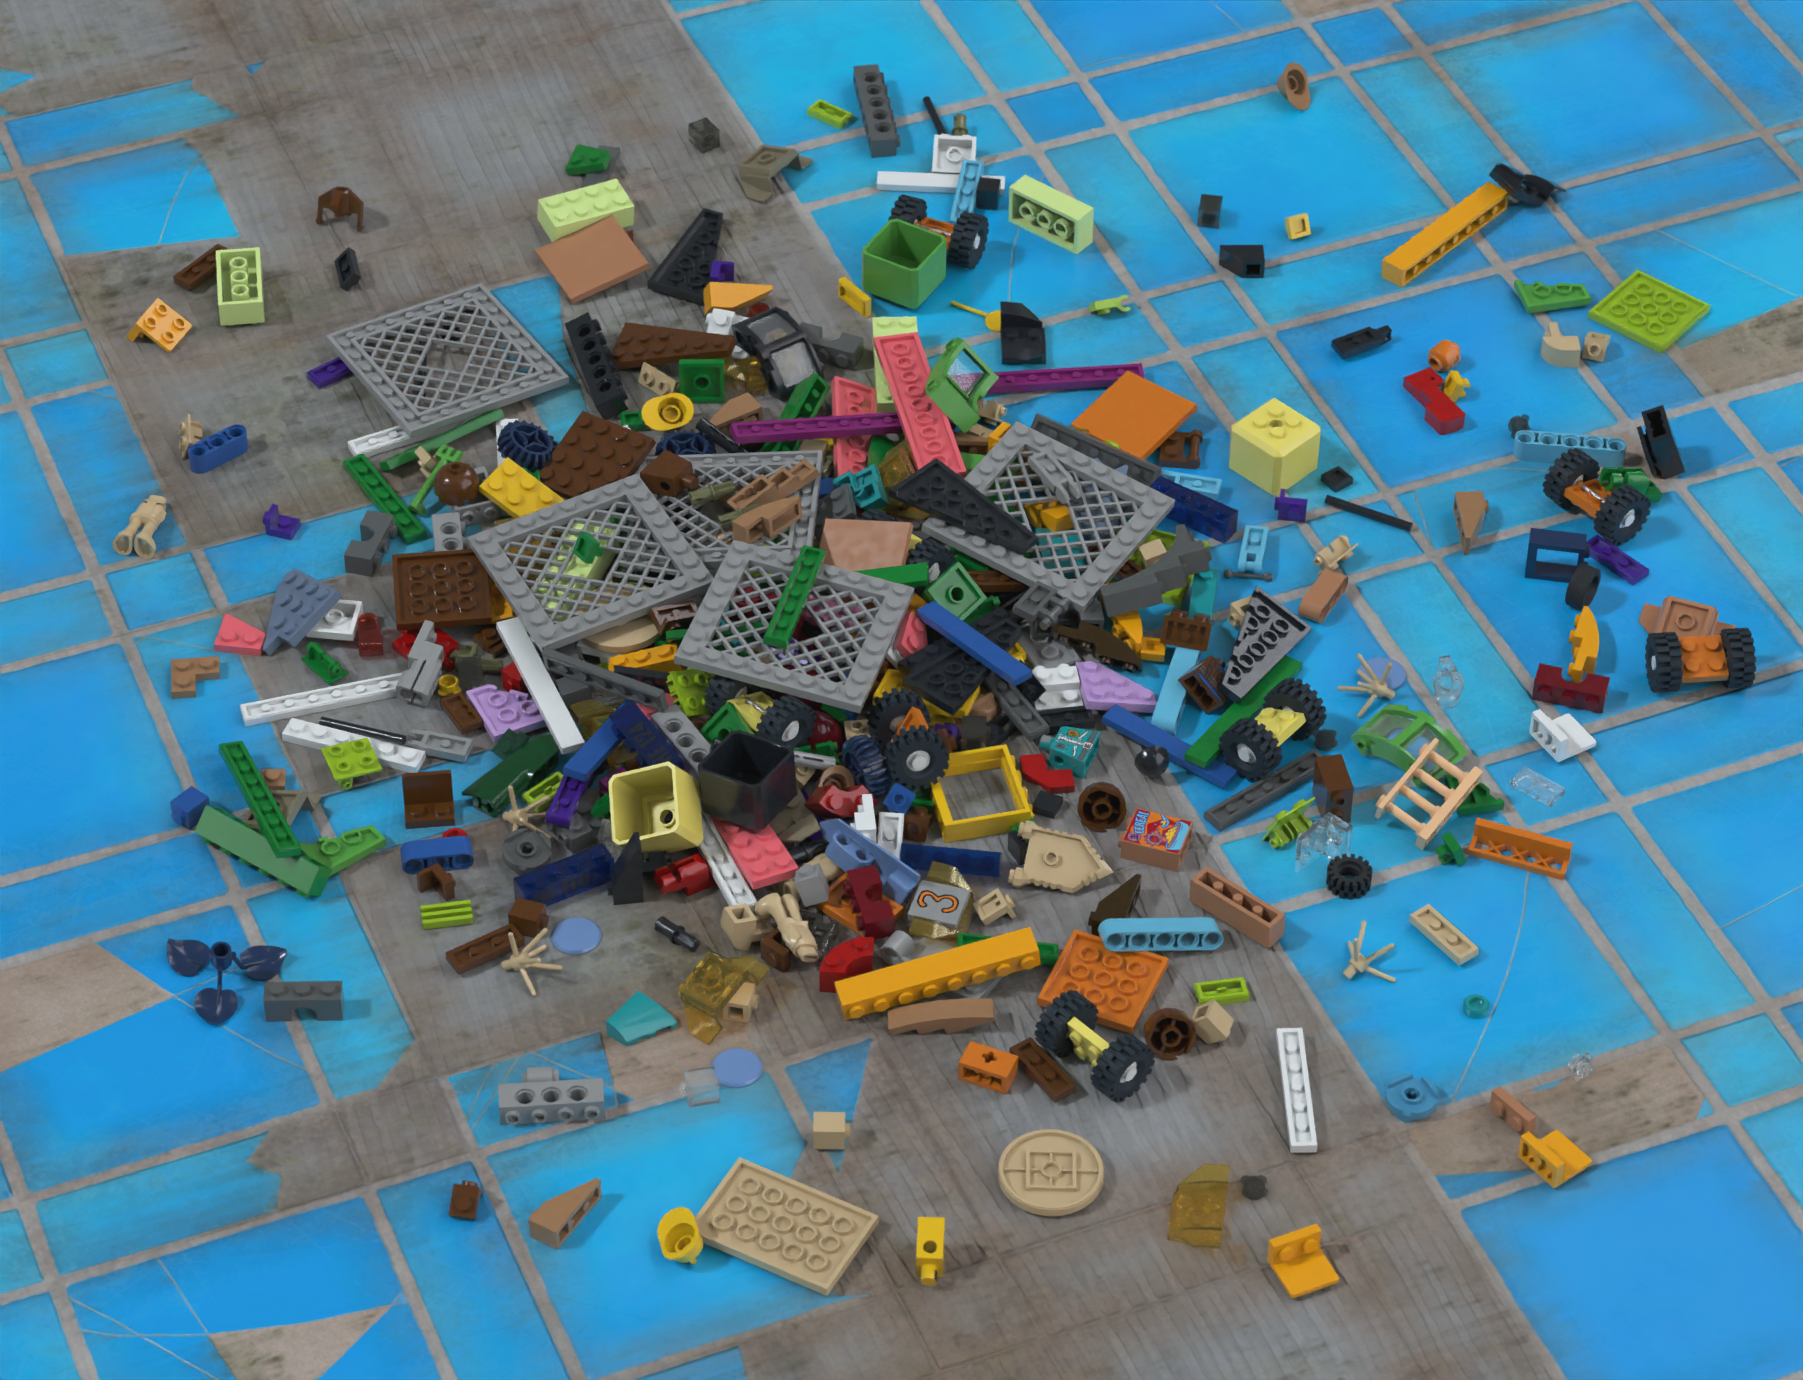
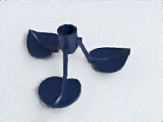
M168 939L167 958L171 968L177 974L186 977L195 976L200 968L206 969L210 962L218 971L217 990L205 988L196 995L194 1000L197 1014L208 1024H219L227 1021L237 1009L238 999L236 993L232 990H222V972L231 966L232 960L240 969H247V975L251 979L266 981L278 974L287 955V950L284 948L261 945L245 949L241 953L239 960L236 957V953L231 952V946L226 942H217L209 950L206 944L197 940Z

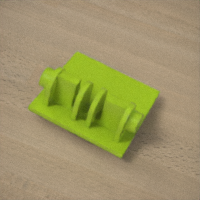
M682 670L670 672V675L667 676L666 684L668 685L671 698L678 697V699L673 701V705H678L689 720L692 716L715 715L705 706L704 696L708 694L705 690L706 687H710L705 671Z
M368 738L321 748V752L335 782L338 781L339 786L345 790L352 787L354 777L382 771V767Z
M1312 797L1307 801L1302 799L1293 805L1291 811L1283 810L1274 817L1275 821L1266 828L1267 833L1262 838V841L1269 838V843L1273 848H1281L1293 841L1294 838H1298L1310 831L1313 823L1310 818H1305L1303 814L1316 798Z

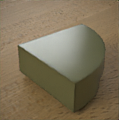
M467 644L465 648L458 651L457 649L454 650L450 655V661L455 663L457 656L476 658L479 644Z

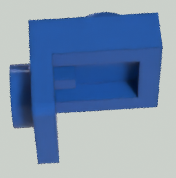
M895 783L883 804L888 806L887 810L890 812L904 813L905 815L911 808L916 794L901 784Z

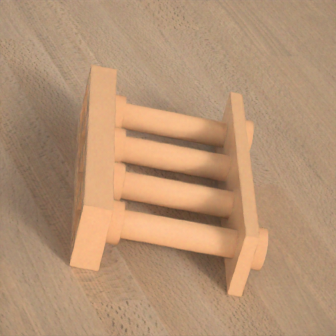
M1436 738L1430 744L1425 743L1418 753V759L1388 795L1383 794L1375 804L1377 807L1375 817L1377 819H1380L1385 811H1387L1416 831L1417 840L1415 846L1422 851L1477 786L1483 773L1476 766L1470 772H1463L1436 753L1439 742ZM1428 760H1431L1458 779L1459 786L1456 789H1449L1421 768ZM1416 777L1442 795L1445 803L1441 807L1439 805L1435 806L1407 785ZM1402 794L1429 813L1431 820L1427 824L1424 822L1421 824L1393 804V802Z

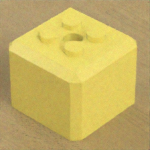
M1272 398L1231 425L1229 468L1271 495H1280L1281 489L1287 490L1317 469L1320 426L1278 399Z
M669 761L615 774L611 777L608 784L612 841L617 845L625 848L633 833L639 832L644 859L649 858V852L666 850V853H672L700 845L703 840L699 780ZM672 812L673 818L671 822L665 824V816Z

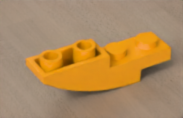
M1100 592L1096 598L1097 601L1101 602V607L1104 608L1103 599ZM1138 610L1110 617L1113 622L1112 634L1123 641L1140 658L1143 633Z
M1588 606L1583 607L1581 615H1576L1574 622L1576 630L1571 629L1569 643L1572 644L1571 653L1573 654V661H1575V663L1570 662L1567 676L1571 677L1570 683L1582 682L1584 673L1594 674L1596 668L1599 631L1594 615Z

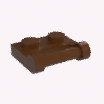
M1193 430L1190 433L1175 431L1161 444L1159 467L1198 469L1201 462L1199 450L1200 443L1203 441V433L1200 430ZM1184 443L1191 444L1190 456L1188 458L1183 457Z

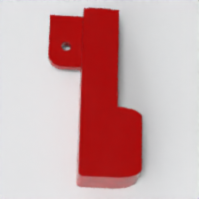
M1431 367L1404 377L1403 387L1425 408L1424 420L1439 435H1447L1464 428L1465 413L1438 388L1443 385V379Z

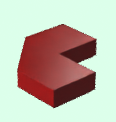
M1044 754L1020 755L1023 779L1030 783L1035 782L1039 784L1043 790L1049 793L1074 792L1075 785L1071 769L1047 770Z

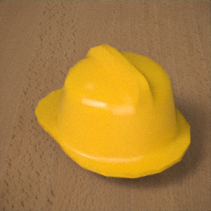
M671 393L648 400L643 405L641 414L643 421L649 428L656 431L677 429L689 423L693 417L694 407L691 400L684 394Z
M685 1207L672 1209L663 1216L657 1229L662 1253L669 1260L696 1264V1257L703 1248V1239L699 1233L695 1216L691 1210Z

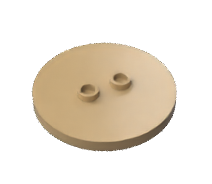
M627 582L626 585L636 587L637 583ZM642 585L641 588L649 589L651 587ZM599 587V588H597V589H595V590H593V591L599 592V590H600L601 587ZM606 588L604 593L614 595L617 589ZM622 590L620 596L628 597L633 592ZM585 596L583 602L593 603L596 597ZM601 598L598 604L607 605L611 600ZM579 607L577 613H586L590 608ZM646 614L581 640L588 646L603 652L628 653L653 644L661 636L650 615Z
M1037 1130L1016 1138L1004 1149L998 1163V1181L1005 1196L1017 1207L1042 1216H1062L1085 1208L1098 1196L1104 1180L1103 1161L1094 1146L1084 1138L1063 1130Z

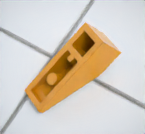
M709 282L703 290L705 315L712 313L713 308L735 312L766 298L773 290L772 285Z

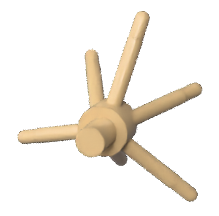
M1358 653L1357 658L1370 677L1359 669L1356 673L1369 684L1359 681L1357 686L1360 687L1338 686L1337 690L1371 694V697L1357 714V718H1361L1376 697L1381 698L1384 696L1391 700L1395 695V691L1387 688V683H1385L1392 663L1389 662L1383 676L1379 680L1362 655Z
M511 785L508 786L512 809L509 812L503 813V820L509 821L513 825L512 831L517 830L518 826H525L535 833L536 830L540 831L548 839H551L549 834L528 823V819L546 818V813H527L549 800L550 797L546 795L523 809L517 808L513 787Z
M1363 920L1358 939L1354 938L1353 943L1351 941L1347 943L1352 957L1348 961L1350 965L1342 974L1350 980L1357 972L1367 971L1392 983L1396 982L1394 977L1368 966L1369 962L1394 948V944L1391 943L1366 958L1360 953L1367 923Z
M544 928L521 952H518L513 933H508L513 954L510 959L502 961V968L504 971L510 969L520 971L532 996H536V991L525 969L528 967L550 970L563 969L561 965L540 963L541 958H531L547 948L544 944L529 952L548 932L547 928Z

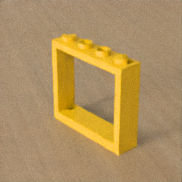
M1006 744L949 753L950 760L947 761L949 764L948 770H943L945 772L944 777L1001 768L1016 809L1015 811L953 821L939 779L935 785L933 782L928 783L929 796L934 803L933 812L944 843L1011 832V827L1016 826L1018 822H1026V820L1030 821L1031 818H1034L1033 805L1027 802V789L1021 785L1020 770L1015 769V757L1010 755Z

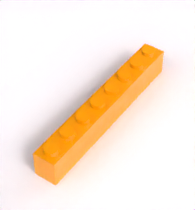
M1489 181L1483 186L1478 187L1475 192L1465 197L1444 215L1439 216L1432 224L1426 226L1417 235L1412 236L1409 241L1399 246L1390 255L1385 256L1381 263V277L1402 288L1507 209L1509 193Z
M1027 927L836 981L834 984L844 1020L857 1019L866 1014L885 1011L891 1007L906 1005L912 1001L926 997L931 998L940 993L955 991L961 987L975 983L980 984L989 979L1005 977L1014 972L1032 969L1035 966L1041 965L1040 954L1031 927Z

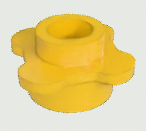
M451 674L441 676L437 684L439 687L438 695L445 697L461 692L462 690L458 685L460 680Z

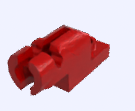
M698 853L683 860L671 862L668 868L664 865L653 871V879L657 889L662 887L661 894L672 893L682 889L688 897L717 885L707 864Z

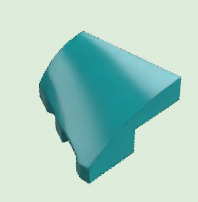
M875 464L855 474L848 471L832 480L833 484L838 488L847 483L852 488L854 502L863 510H874V508L879 509L889 505L879 469Z
M637 991L606 1021L607 1035L625 1046L635 1044L643 1038L656 1036V1031L669 1026L671 1030L677 1027V1021L663 1007L640 991Z

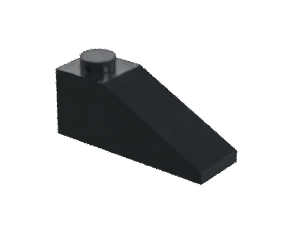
M639 832L633 833L611 869V880L606 881L608 896L613 895L614 905L644 902L642 849Z

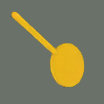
M955 301L950 302L953 306L986 317V327L1000 333L1001 310L988 314Z

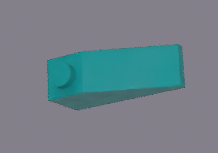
M1210 569L1194 574L1189 616L1202 613L1211 615L1210 619L1212 620L1219 570Z

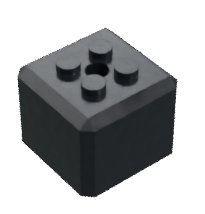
M741 730L730 732L698 764L703 813L759 832L797 795L793 748Z

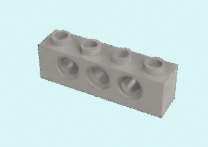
M459 512L432 514L435 551L468 549L467 536L462 537V535H466L465 521H460Z
M676 704L668 707L665 712L659 711L651 715L650 730L653 733L651 735H655V740L658 739L666 748L664 751H668V755H672L677 767L699 780L698 764L710 753L711 745Z
M603 1078L498 1084L500 1125L605 1119Z

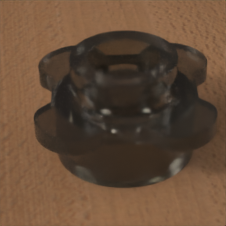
M1517 415L1510 419L1508 429L1512 432V438L1515 439V434L1518 431L1530 430L1528 415Z
M1323 729L1314 732V746L1320 751L1332 750L1338 744L1335 740L1336 731Z
M1244 1175L1241 1177L1240 1182L1243 1184L1242 1195L1246 1198L1259 1200L1268 1194V1189L1265 1188V1183L1267 1182L1265 1176Z

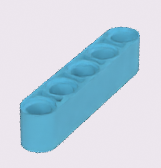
M1521 430L1515 434L1513 456L1524 461L1555 463L1556 458L1560 459L1563 452L1567 454L1569 449L1574 450V448H1578L1599 463V467L1618 468L1624 464L1627 444L1624 440L1614 437Z
M1176 647L1160 692L1151 724L1171 735H1175L1189 696V693L1180 684L1178 679L1191 667L1200 662V650Z
M1209 917L1113 918L1102 921L1098 927V933L1105 948L1113 952L1214 950L1223 943V935L1217 922Z

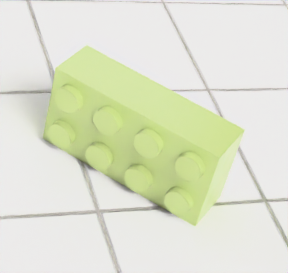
M1024 175L1009 187V222L1075 254L1080 253L1093 242V207L1027 175Z
M617 179L538 200L537 219L552 242L611 215L615 217L622 228L633 225L634 204Z
M260 247L216 250L220 325L233 326L238 324L264 323Z

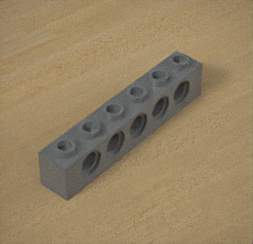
M878 64L853 66V84L871 158L896 156V147H900L899 134H897L896 122H893L894 115L893 110L890 109V97H887V85L884 84V74L879 71Z

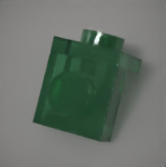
M508 728L491 751L504 760L531 738L520 730L515 733Z

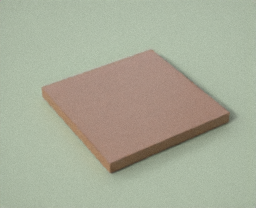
M613 215L535 250L537 257L571 304L577 303L650 269L647 260Z
M826 518L819 549L826 550L823 564L850 571L905 565L914 525L911 522ZM850 596L841 598L844 603L853 601ZM873 602L863 604L867 610L876 607Z

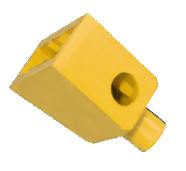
M918 1217L916 1276L921 1277V1284L925 1286L936 1285L937 1277H943L945 1218Z

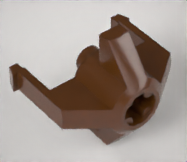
M334 187L318 197L317 224L322 223L323 208H328L334 213L335 217H344V214L350 216L352 213L358 214L357 231L363 230L364 203L351 189L347 187Z

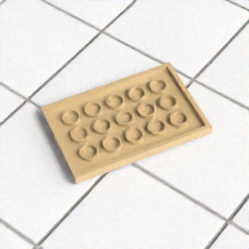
M740 1157L695 1216L704 1244L825 1296H828L879 1223V1216Z

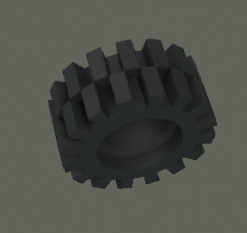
M1342 854V858L1336 856L1334 860L1329 862L1326 885H1328L1329 891L1332 890L1333 895L1336 896L1339 893V898L1343 899L1344 896H1348V900H1352V896L1358 899L1361 894L1365 896L1367 891L1370 890L1372 867L1371 865L1369 866L1367 860L1363 861V857L1355 858V854L1347 857V854ZM1342 875H1353L1357 878L1349 879Z

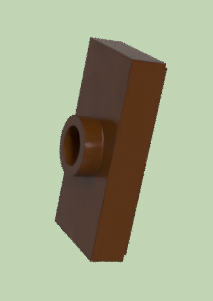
M462 692L440 700V707L462 735L484 726L483 719Z

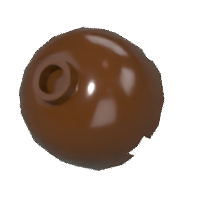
M463 462L447 463L436 473L434 493L435 496L439 497L441 503L449 506H462L464 501L470 500L471 503L479 496V477L474 468L469 464Z
M1097 782L1087 786L1080 794L1077 804V811L1082 824L1091 831L1100 833L1107 832L1105 829L1119 827L1124 821L1127 811L1125 797L1120 789L1106 782Z
M1163 1008L1154 1012L1145 1023L1143 1032L1146 1045L1153 1050L1155 1057L1168 1061L1178 1059L1175 1056L1189 1053L1195 1045L1197 1036L1191 1019L1177 1008Z

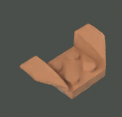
M1669 595L1664 598L1661 607L1645 603L1639 618V623L1648 634L1675 632L1678 637L1719 635L1723 629L1737 627L1719 622V612L1713 606Z

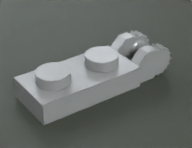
M1048 449L1029 456V466L1052 492H1055L1057 499L1062 504L1070 501L1069 495L1075 500L1081 498V490L1073 481V477Z
M412 729L408 731L406 743L402 745L425 751L426 755L465 763L473 748V739L429 730Z

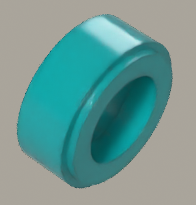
M1479 994L1469 995L1464 1000L1463 1011L1465 1015L1472 1019H1482L1489 1012V1001L1486 997Z

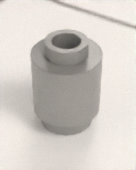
M552 1066L527 1067V1073H522V1083L559 1081V1069H552Z

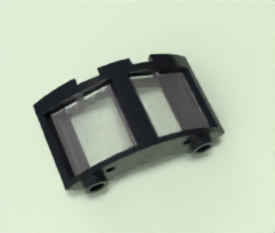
M773 307L731 325L737 342L736 346L743 349L751 358L756 357L760 362L759 370L765 380L769 395L780 399L793 393L800 381L815 372L823 380L825 379L822 361L818 359L811 342L802 328L787 311Z

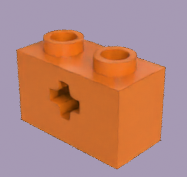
M973 1041L969 1042L958 1062L959 1080L1005 1095L1018 1074L1017 1055Z

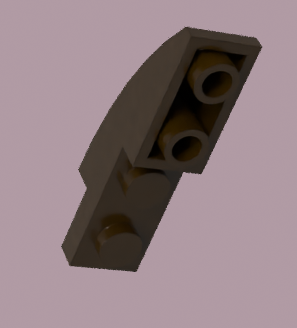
M1080 621L1078 629L1054 624L1052 634L1054 639H1057L1056 642L1067 646L1070 643L1079 645L1080 649L1092 652L1094 649L1096 650V660H1099V663L1112 667L1114 664L1121 666L1127 672H1142L1143 664L1136 653L1123 641L1106 630Z

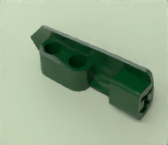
M552 734L539 735L532 738L462 791V796H473V806L477 810L491 817L498 816L511 803L508 786L511 785L513 787L516 797L527 785L533 788L556 768L560 749Z

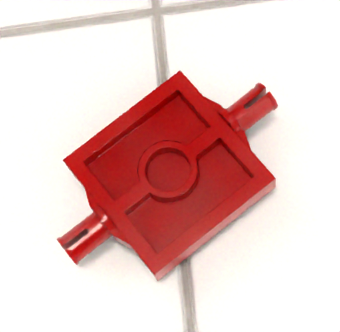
M434 628V632L437 633L435 644L443 646L444 660L442 666L448 672H451L455 668V663L448 658L454 650H460L459 643L440 628ZM420 629L398 631L403 636L392 642L393 649L407 661Z

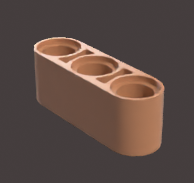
M1326 568L1301 600L1298 615L1314 622L1322 623L1345 592L1349 580L1348 576Z

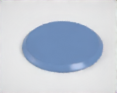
M1374 657L1366 660L1379 680H1381L1389 662L1392 663L1385 682L1387 683V688L1395 689L1405 681V669L1397 661L1386 657ZM1361 664L1359 670H1361L1368 677H1370V675L1367 673V671ZM1358 675L1361 682L1369 684L1360 675Z
M581 917L568 918L561 921L554 927L551 933L553 945L559 951L570 955H580L592 951L599 945L602 937L601 930L595 922Z
M741 1048L728 1049L719 1053L711 1064V1073L714 1079L720 1084L731 1088H741L753 1084L759 1079L763 1070L760 1058L752 1051Z

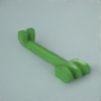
M445 444L440 446L435 453L439 463L409 505L408 509L410 512L417 513L419 516L425 514L426 508L422 502L434 486L436 473L447 463L460 462L463 457L462 451H456L452 447L448 449V446Z

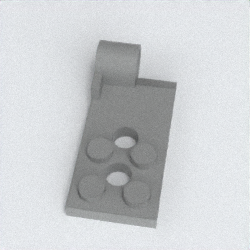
M897 930L880 948V955L885 962L893 966L955 947L927 934H916L912 939L907 933ZM1003 977L961 987L955 991H947L944 994L955 999L986 998Z

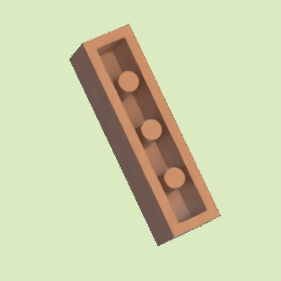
M1206 866L1191 879L1189 901L1269 949L1284 935L1286 914Z

